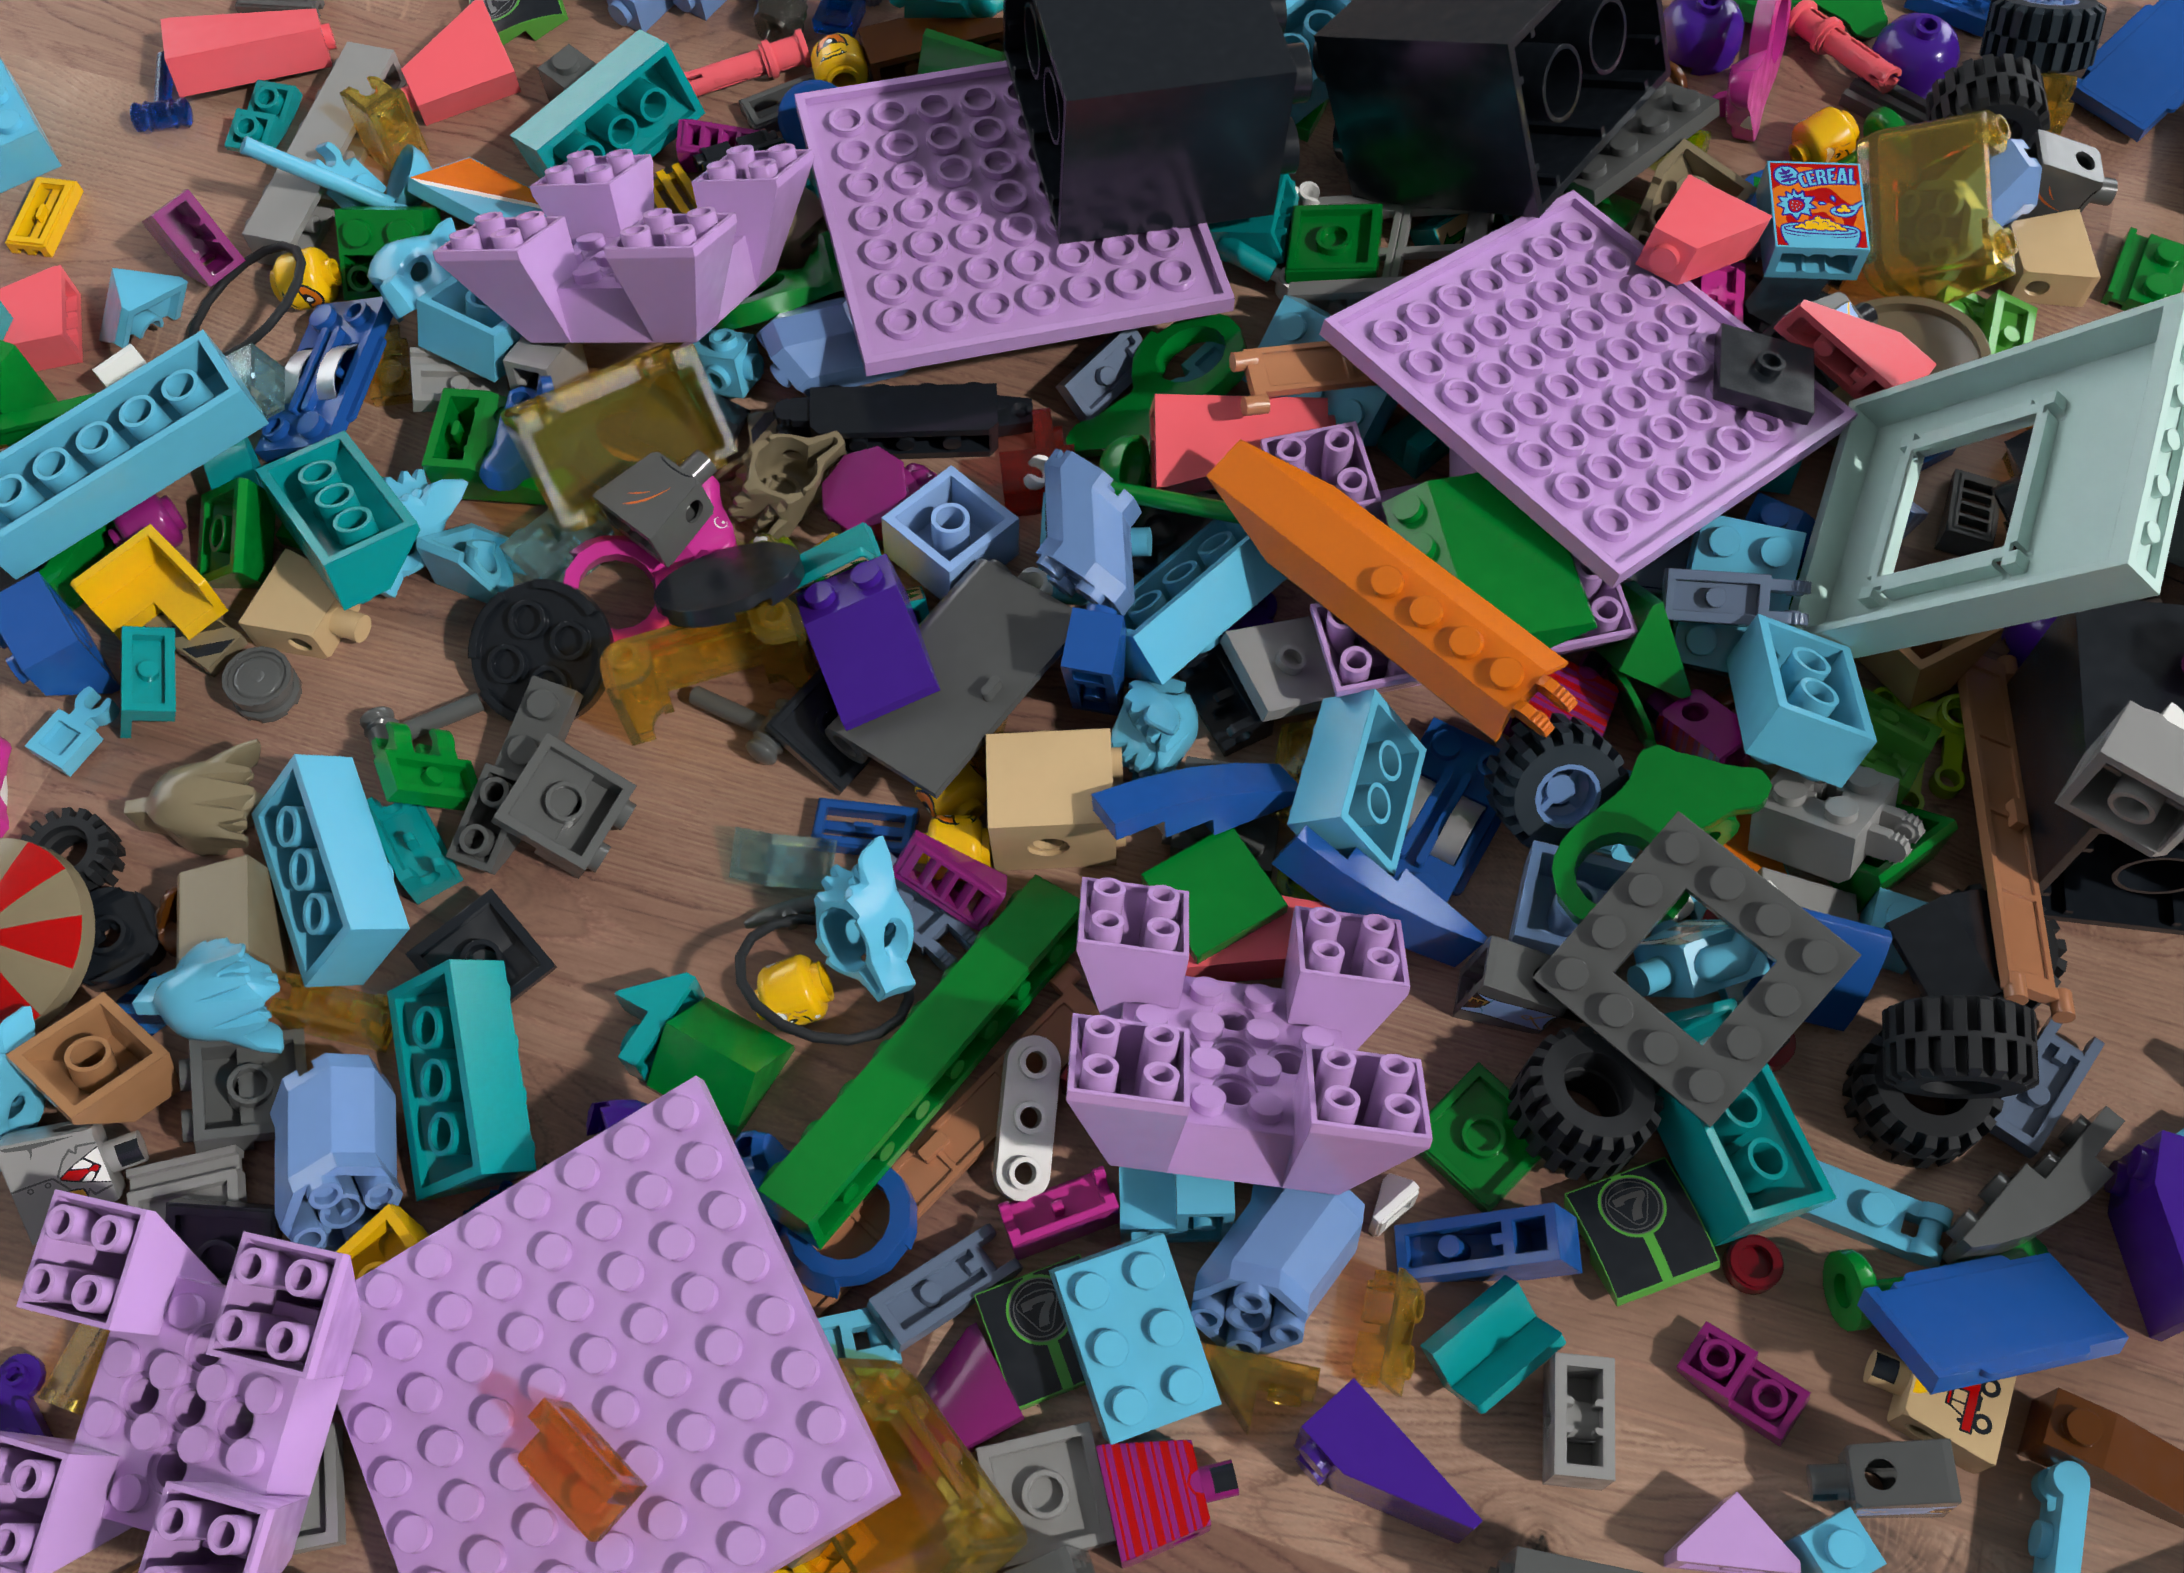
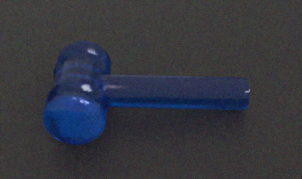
M164 51L159 52L156 56L153 102L144 101L142 104L133 102L129 108L131 123L139 133H143L147 129L151 132L168 128L179 129L181 125L189 128L193 124V110L188 100L180 97L175 101L172 98L173 79L164 59Z

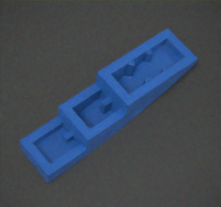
M1228 763L1189 767L1147 776L1093 793L1091 796L1093 811L1116 840L1155 825L1166 838L1203 823L1213 835L1293 805L1298 783L1280 764Z
M1307 825L1279 852L1271 863L1315 898L1338 912L1360 915L1379 914L1390 919L1401 920L1406 949L1452 967L1460 964L1484 944L1487 939L1484 933L1407 869L1394 879L1357 847L1344 857Z

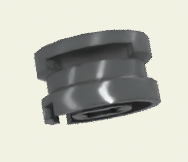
M264 646L248 648L236 654L227 663L222 674V688L227 697L233 702L239 714L249 721L257 720L262 723H269L288 715L287 712L295 704H298L302 694L300 678L294 668H292L287 657L275 648Z

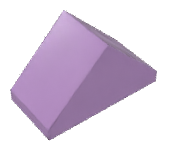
M1738 1492L1719 1502L1664 1554V1567L1711 1573H1801L1800 1560Z

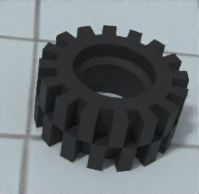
M71 807L62 808V817L51 811L45 814L48 823L42 826L36 820L29 826L36 832L32 837L25 834L22 835L20 840L46 847L59 855L75 844L87 843L88 847L84 857L74 868L79 872L89 892L100 889L105 883L114 887L119 879L112 874L113 870L123 872L125 863L119 858L126 856L125 848L120 844L122 840L95 813L91 814L87 809L79 808L78 812H75Z

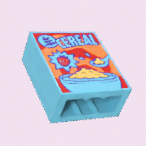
M1767 161L1756 190L1757 208L1772 215L1760 237L1763 277L1857 280L1870 252L1860 164Z

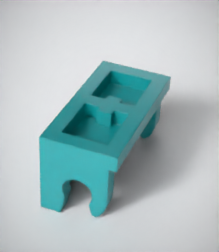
M373 797L367 799L384 853L400 884L417 905L464 880L454 860L446 857L448 849L425 806L404 803L382 806L380 801Z

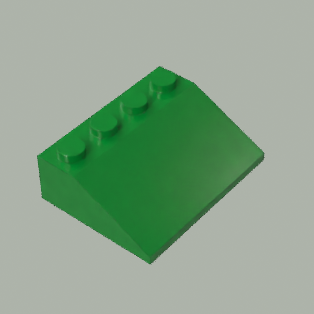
M1480 473L1429 480L1382 502L1389 528L1549 648L1598 627L1572 553Z

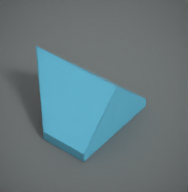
M112 268L99 341L114 343L124 348L129 344L131 334L141 339L150 324H155L162 328L164 326L163 317L168 316L173 320L180 318L188 281L179 276Z
M473 523L417 538L416 548L434 582L438 585L487 603L498 592H504L514 586L510 549L512 538Z

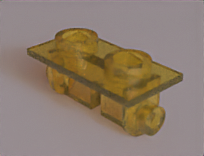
M1399 1268L1398 1278L1393 1272L1376 1270L1374 1279L1367 1281L1361 1320L1364 1323L1380 1325L1379 1334L1364 1331L1358 1332L1351 1371L1356 1374V1381L1362 1387L1377 1389L1378 1382L1380 1381L1398 1397H1402L1404 1382L1412 1377L1414 1371L1415 1351L1411 1345L1414 1324H1418L1422 1320L1425 1307V1297L1421 1285L1405 1268Z

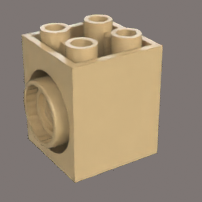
M1110 728L986 734L987 817L994 869L997 871L1117 865L1116 847L1126 846V837L1118 840L1114 838L1093 811L1091 796L1093 793L1123 784L1122 747H1111Z

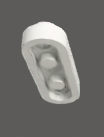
M1037 1035L1026 1036L1013 1042L1007 1049L1003 1062L992 1175L997 1190L1006 1198L1014 1201H1027L1031 1197L1042 1194L1049 1184L1051 1175L1061 1058L1058 1049L1050 1040ZM1031 1052L1039 1054L1042 1058L1043 1066L1038 1073H1032L1026 1066V1058ZM1026 1107L1034 1109L1038 1117L1037 1123L1030 1129L1023 1126L1020 1120L1021 1112ZM1023 1162L1027 1163L1032 1169V1177L1026 1184L1019 1183L1015 1178V1169Z

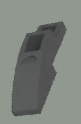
M532 676L495 765L488 763L484 765L446 854L447 858L493 875L507 861L521 839L491 821L546 734L549 733L566 743L565 739L584 697L577 690Z
M2107 1106L2089 1119L2080 1113L2057 1137L2065 1144L2057 1154L2049 1150L2032 1168L2026 1163L2009 1177L2002 1171L1998 1172L1979 1192L1978 1197L1985 1203L1975 1214L1970 1208L1967 1209L1946 1232L1953 1239V1242L1941 1255L1942 1259L1950 1265L2001 1254L2030 1241L2074 1212L2095 1195L2114 1175L2109 1168L2095 1157L2125 1120Z

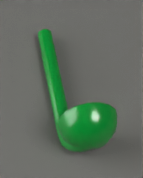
M1142 434L1122 435L1110 443L1102 453L1099 468L1114 479L1110 485L1114 488L1117 496L1125 489L1135 498L1139 506L1240 524L1222 500L1145 487L1149 472L1150 454L1147 440Z

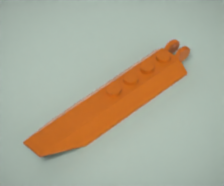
M1241 439L1206 475L1268 564L1495 743L1499 740L1509 719H1513L1515 716L1540 736L1547 738L1555 727L1550 722V719L1543 712L1528 703L1537 692H1540L1556 707L1566 712H1570L1578 704L1576 698L1564 686H1561L1556 680L1548 676L1565 668L1568 661L1335 486Z

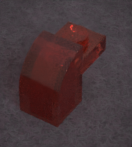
M1050 408L1032 410L1035 448L999 452L1005 508L1017 517L1042 513L1045 486L1038 490H1030L1025 486L1023 478L1027 474H1033L1039 478H1043V475L1038 468L1031 467L1027 462L1036 455H1045L1049 458L1055 449H1061L1063 453L1066 450L1074 452V444L1064 445L1062 426L1052 425Z

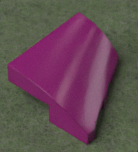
M976 1322L966 1328L898 1423V1428L918 1473L924 1479L976 1451L975 1446L1025 1419Z

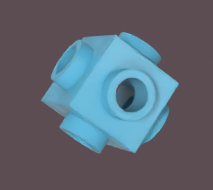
M728 328L711 329L685 352L693 383L727 398L743 399L764 374V360L759 354L755 334L735 332Z

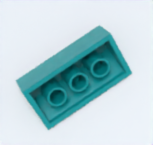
M639 29L515 130L510 137L531 170L541 179L545 176L544 171L546 169L562 165L567 161L566 156L568 154L581 150H591L594 156H606L607 153L614 150L631 149L633 155L651 154L654 157L677 137L679 119L698 120L705 114V111L669 44Z
M345 430L255 469L276 515L344 611L355 605L366 603L375 596L391 589L420 532L417 521Z
M449 959L387 991L416 1202L502 1185L537 1171L535 1143L531 1136L526 1104L527 1092L523 1085L518 1053L519 1041L514 1028L510 1003L511 991L507 982L504 961Z
M1735 998L1665 1013L1664 1015L1703 1046L1738 1004ZM1768 1063L1711 1128L1705 1125L1663 1088H1660L1656 1093L1664 1098V1109L1659 1113L1662 1119L1657 1131L1714 1247L1750 1234L1761 1233L1837 1199Z

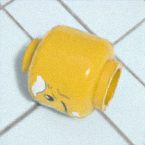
M1830 106L1823 108L1794 126L1791 133L1792 144L1788 147L1789 155L1793 162H1837L1856 150V142L1860 138L1858 125L1848 111H1840Z
M802 954L786 958L762 968L757 978L758 989L753 990L760 1002L784 1020L799 1026L822 1019L828 1010V1002L834 1000L832 982L825 966L821 961L813 962L809 957ZM756 1013L760 1020H765L762 1016Z

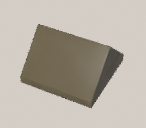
M247 854L179 873L177 876L176 967L190 949L204 940L209 942L214 939L228 938L230 943L233 944L244 943L246 945L245 953L262 963L268 964L272 973H276L278 978L286 979L288 977V932L271 876L266 866Z

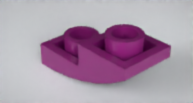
M1707 1321L1676 1367L1678 1373L1707 1397L1779 1447L1783 1444L1810 1400L1811 1392L1758 1361L1757 1351Z

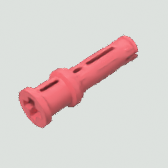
M1802 0L1790 11L1787 34L1792 37L1800 36L1810 44V50L1817 55L1828 54L1860 78L1869 82L1870 85L1882 94L1888 93L1896 86L1900 80L1897 77L1901 76L1902 70L1886 61L1859 40L1850 36L1845 31L1843 21L1835 16L1829 18L1817 10V3L1812 0Z
M801 28L794 30V35L771 43L767 39L762 40L760 44H757L758 49L688 72L684 71V74L698 97L766 74L768 78L773 77L775 79L780 76V72L801 65H805L806 68L812 67L811 56Z

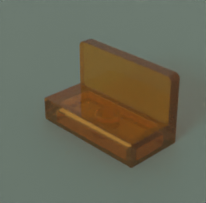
M544 1397L527 1416L540 1431L519 1453L518 1462L589 1541L599 1542L648 1486L571 1402Z

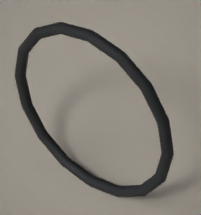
M282 241L263 246L244 258L246 261L218 281L204 298L191 322L188 338L199 332L200 326L211 305L227 285L248 266L269 254L281 251L292 253L296 261L294 277L282 302L266 322L252 335L223 354L230 361L250 350L275 327L293 303L303 283L306 266L301 248Z
M798 914L772 919L748 933L735 955L736 984L751 1009L778 1030L812 1043L850 1046L881 1039L905 1021L915 999L914 989L912 988L910 991L903 993L904 998L896 1015L876 1029L848 1035L815 1032L784 1020L760 1002L746 977L745 959L755 941L775 929L802 924L816 925V915Z

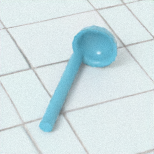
M247 136L244 137L240 146V153L368 206H420L424 201L408 192V177L432 170L425 154L412 144H407L394 163L385 194Z

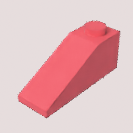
M1805 299L1784 316L1773 328L1788 342L1814 349V364L1854 399L1928 376L1937 365L1901 332Z

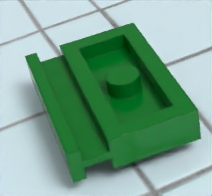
M2130 227L2122 241L2100 303L2107 305L2109 301L2121 304L2120 310L2126 311L2181 293L2184 285V244L2154 234H2150L2147 238L2136 234L2137 229Z

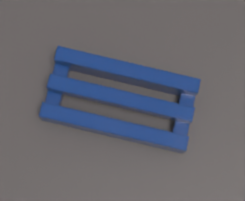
M819 798L810 839L812 851L860 855L873 840L826 835L824 833L875 838L883 835L885 840L902 841H885L889 852L898 859L915 832L916 825L919 824V809ZM827 815L899 822L905 823L904 828L879 826L868 822L856 821L850 823L826 819Z

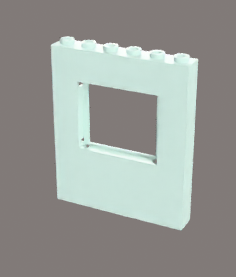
M2184 292L1851 400L1849 407L1858 415L1840 433L1798 579L1812 583L1811 594L1800 597L1794 596L1790 610L1809 614L1808 626H1796V628L1850 647L1853 659L2160 595L2184 482ZM2033 426L2004 546L1894 573L1924 457Z

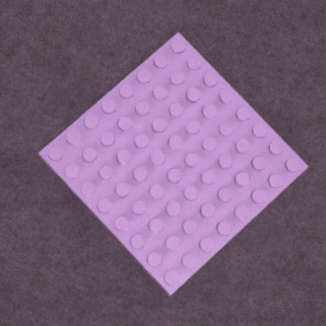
M1006 61L794 94L796 110L806 148L813 149L814 161L812 171L830 233L866 377L1234 310L1235 297L1207 223L1059 244Z
M1572 190L1558 197L1540 218L1522 216L1324 319L1319 335L1613 589L1838 436L1856 418L1858 413L1816 380H1814L1815 413L1807 425L1714 400L1715 335L1720 325L1724 323L1745 330H1752L1690 281L1677 286L1635 265L1644 245L1575 190Z
M698 1076L692 1077L355 1280L362 1319L337 1404L399 1573H774L901 1496L705 1081Z

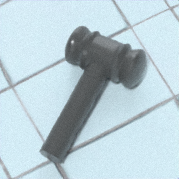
M695 686L689 695L690 704L753 732V739L746 743V749L756 761L765 765H773L777 761V755L783 753L784 747L767 733L764 728L789 699H778L775 707L769 710V715L764 716L700 686Z
M476 692L402 722V724L408 725L412 740L428 734L432 728H443L485 709ZM374 707L366 711L360 718V725L364 729V735L368 738L371 747L374 737L389 739L385 726L388 721L399 723L394 718V711L389 707Z

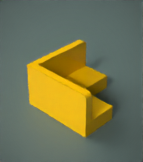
M151 524L110 552L70 583V586L93 613L120 641L122 626L143 627L161 612L188 640H191L229 611L205 578Z

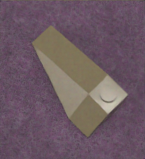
M1684 138L1658 164L1630 235L1645 246L1654 226L1689 174L1750 204L1757 188Z

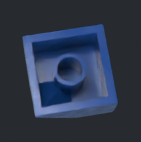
M39 572L0 592V646L3 649L7 647L10 649L12 655L5 660L22 684L31 680L46 696L78 695L88 686L92 687L98 694H113L121 689L120 684L83 621Z

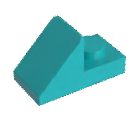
M687 972L621 989L614 994L626 1012L642 1020L640 1024L633 1025L625 1034L621 1042V1052L618 1058L630 1075L645 1083L648 1081L665 1023L705 997L696 977Z

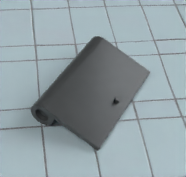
M981 558L977 559L918 625L941 690L848 731L845 730L838 715L825 729L826 736L838 750L851 760L863 764L871 757L937 799L985 744L986 734H993L1063 653L1072 607L1013 575L1000 561L996 559H991L990 561Z

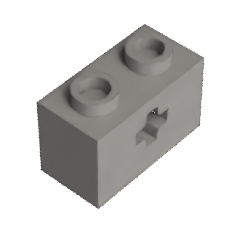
M1555 1352L1546 1362L1543 1370L1542 1485L1602 1491L1615 1481V1358Z

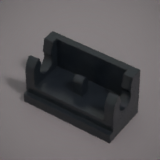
M1220 642L1211 650L1198 654L1187 664V669L1178 673V680L1186 682L1185 692L1190 694L1198 714L1224 757L1273 734L1274 720L1261 721Z

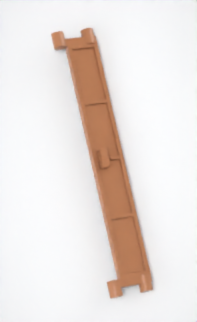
M1327 341L1243 349L1240 352H1231L1229 356L1231 371L1245 372L1251 395L1241 398L1240 406L1243 416L1268 414L1270 412L1269 397L1377 385Z
M1982 655L1957 681L2000 987L2003 989L2004 999L2021 1005L2027 1004L2029 999L2050 1006L2051 1017L2054 1022L2070 1023L2076 1019L2073 995L2071 990L2067 988L2055 987L2007 683L2018 670V663L2013 655H2003L1997 660Z
M1066 963L1049 980L1050 986L1061 996L1018 1038L1037 1035L1050 1040L1060 1054V1075L1068 1067L1073 1013L1093 1016L1100 1015L1097 1006L1074 986L1082 976L1069 963ZM1006 1051L891 1166L910 1188L918 1207L917 1220L996 1141L1003 1062ZM1031 1052L1026 1058V1066L1032 1073H1038L1043 1066L1041 1056L1034 1052ZM874 1186L822 1249L819 1250L816 1247L815 1249L821 1255L837 1260L856 1258L870 1251L883 1237L890 1221V1203L886 1194ZM801 1283L817 1318L823 1317L853 1287H840L839 1296L836 1299L815 1293Z

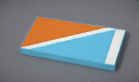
M471 157L408 177L409 193L471 226L475 224L474 218L488 212H502L503 217H516L529 211H542L532 196L529 187Z

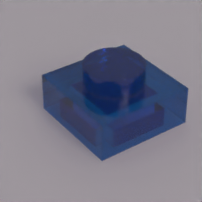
M821 0L812 18L814 32L826 35L842 33L854 38L866 13L865 0Z

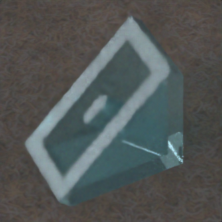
M737 826L735 827L729 877L764 886L825 890L821 881L826 876L831 877L830 869L834 866L837 839Z

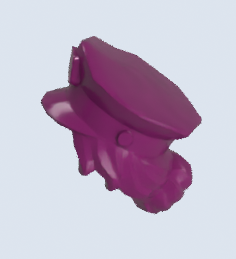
M879 446L849 453L842 457L833 472L822 483V510L830 522L840 525L842 532L864 522L872 528L875 539L883 542L881 517L936 477L937 474L924 465L910 463L904 467L903 461Z

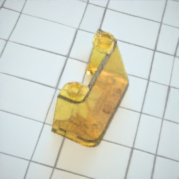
M1990 110L1878 130L1859 140L1857 145V164H1860L1870 243V252L1862 270L1869 284L1884 297H1922L1950 304L2016 275L2015 254L2019 249L2016 236L2010 228H2003L1993 219L1989 155L1993 157L2005 152L2007 140L2011 138L2009 124L2001 114L1996 115Z
M688 342L658 345L521 402L500 413L512 441L557 525L562 529L569 526L571 531L581 530L598 521L596 513L601 511L592 495L652 452H660L679 466L698 449L713 462L717 469L728 464L727 456L739 452L693 343Z
M785 598L774 606H770L767 600L754 608L735 613L737 621L702 628H684L669 625L611 643L602 653L600 670L605 690L632 746L656 739L654 726L658 717L663 712L665 714L675 712L670 695L672 690L764 664L769 684L779 682L778 679L786 680L798 692L817 672L800 611L796 604Z
M838 1358L839 1365L901 1493L900 1497L830 1538L851 1572L996 1573L1027 1544L1026 1530L922 1385L907 1369L894 1361Z

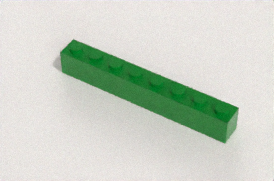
M1036 874L1023 889H1018L1011 895L1003 912L991 925H987L980 930L973 946L958 962L952 963L945 970L940 983L928 997L917 1002L912 1007L906 1022L891 1039L884 1040L876 1048L872 1060L855 1079H851L843 1085L836 1101L820 1119L814 1120L806 1127L801 1135L800 1142L783 1161L775 1163L768 1170L763 1184L757 1191L771 1217L817 1249H822L1076 950L1080 898Z

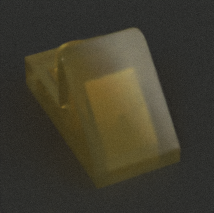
M1206 1344L1204 1353L1216 1388L1247 1435L1250 1430L1257 1390L1268 1392L1267 1400L1284 1406L1301 1407L1302 1400L1313 1402L1317 1392L1321 1368Z

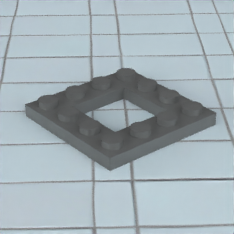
M1678 811L1532 978L1693 1115L1711 1128L1856 963L1861 954ZM1685 892L1775 962L1703 1046L1615 974L1617 969Z

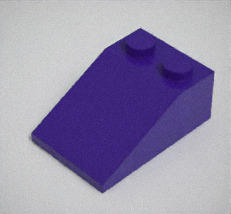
M886 553L872 560L861 562L854 568L824 581L816 582L810 587L795 593L805 630L846 731L941 690L908 594Z
M2161 1130L2141 1145L2137 1144L2132 1151L2119 1160H2114L2109 1166L2114 1175L2104 1184L2105 1192L2110 1193L2107 1213L2149 1338L2161 1342L2184 1331V1136Z
M1355 1378L1301 1426L1294 1447L1300 1454L1295 1460L1302 1471L1317 1486H1320L1325 1481L1336 1493L1457 1544L1483 1521Z

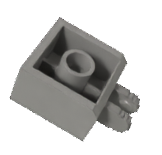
M2130 700L2084 753L2055 804L2149 857L2167 855L2184 839V729L2167 721L2160 713L2145 709Z
M1859 765L1843 787L1839 788L1823 781H1810L1802 777L1798 772L1781 767L1770 781L1772 788L1765 806L1751 816L1748 851L1840 883L1852 877L1867 855L1883 861L1886 859L1889 863H1902L1913 850L1910 844H1916L1926 830L1922 823L1923 820H1920L1919 816H1915L1913 813L1908 814L1907 811L1895 807L1899 778Z

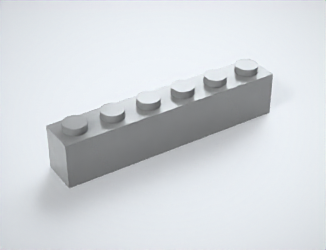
M347 41L339 58L334 61L332 70L323 87L318 90L315 101L306 118L300 123L298 132L286 153L308 162L319 159L326 165L324 157L315 148L319 144L330 142L340 150L343 161L355 157L363 165L401 94L400 88L406 84L395 51ZM277 168L270 183L264 188L262 198L252 216L247 219L242 235L252 253L263 246L282 241L297 245L301 249L307 247L319 248L335 219L334 209H339L340 206L326 194L327 188ZM281 251L269 254L258 260V263L274 266L276 259L288 252Z

